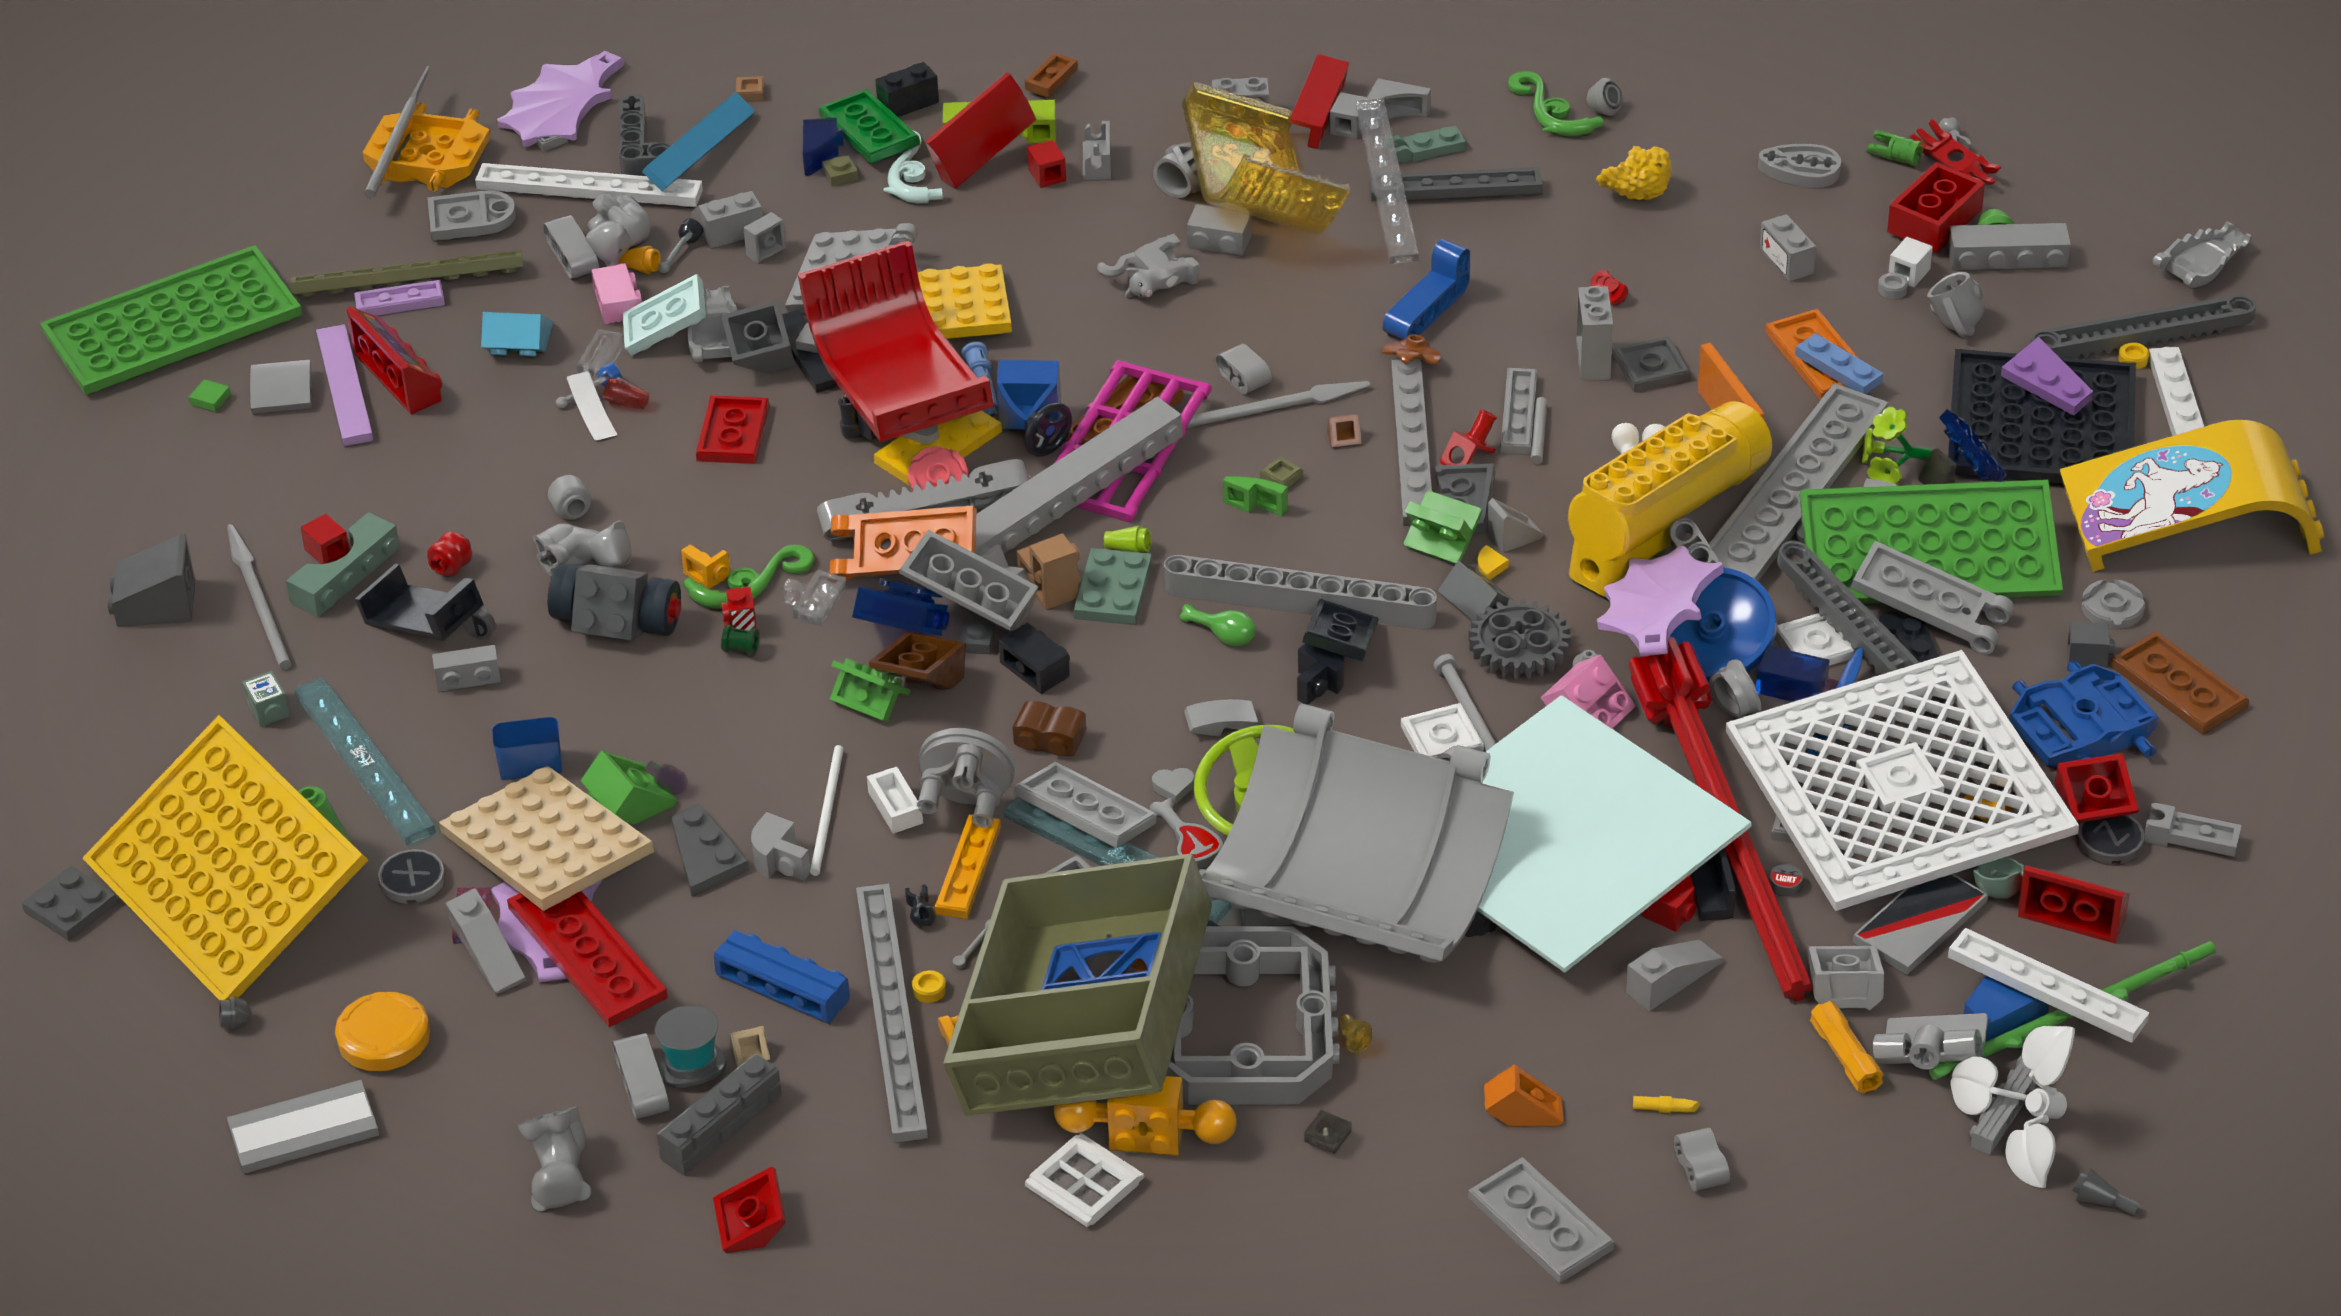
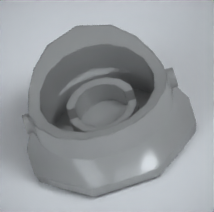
M1737 659L1729 661L1726 667L1720 668L1719 672L1710 678V695L1726 713L1740 719L1746 717L1745 715L1762 712L1761 701L1753 681L1741 661Z

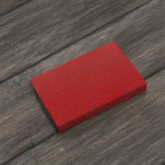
M710 395L696 450V461L756 464L770 407L769 398Z

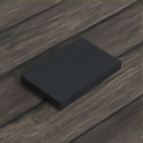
M1319 599L1305 631L1302 643L1363 662L1379 618Z

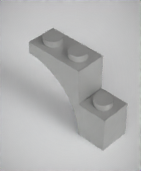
M1378 78L1368 97L1341 92L1330 111V134L1357 139L1366 128L1385 119L1399 116L1428 117L1431 111V89Z

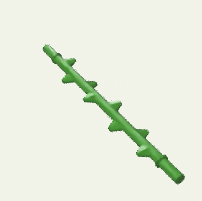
M2208 941L2186 952H2178L2177 956L2102 989V991L2121 1000H2127V993L2177 970L2189 968L2191 964L2215 954L2216 947L2211 941ZM2057 1009L1986 1041L1982 1057L1985 1058L2007 1047L2020 1048L2023 1046L2022 1040H2025L2034 1029L2042 1026H2056L2075 1016ZM1961 1061L1940 1062L1934 1068L1929 1069V1074L1934 1080L1952 1073Z

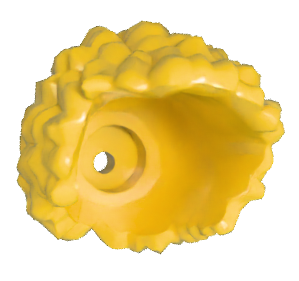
M1633 146L1632 150L1628 152L1629 156L1625 162L1621 161L1617 167L1610 166L1607 169H1602V173L1596 177V181L1599 182L1600 186L1614 190L1620 196L1626 195L1630 200H1651L1659 195H1663L1667 189L1672 172L1671 160H1669V153L1663 148L1655 146L1645 150L1639 146Z

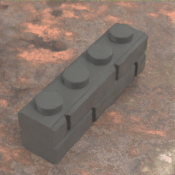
M753 1054L657 1133L660 1159L680 1174H687L720 1146L719 1144L728 1140L764 1110L769 1103H772L782 1095L781 1084L779 1083L780 1074L776 1066L758 1054Z

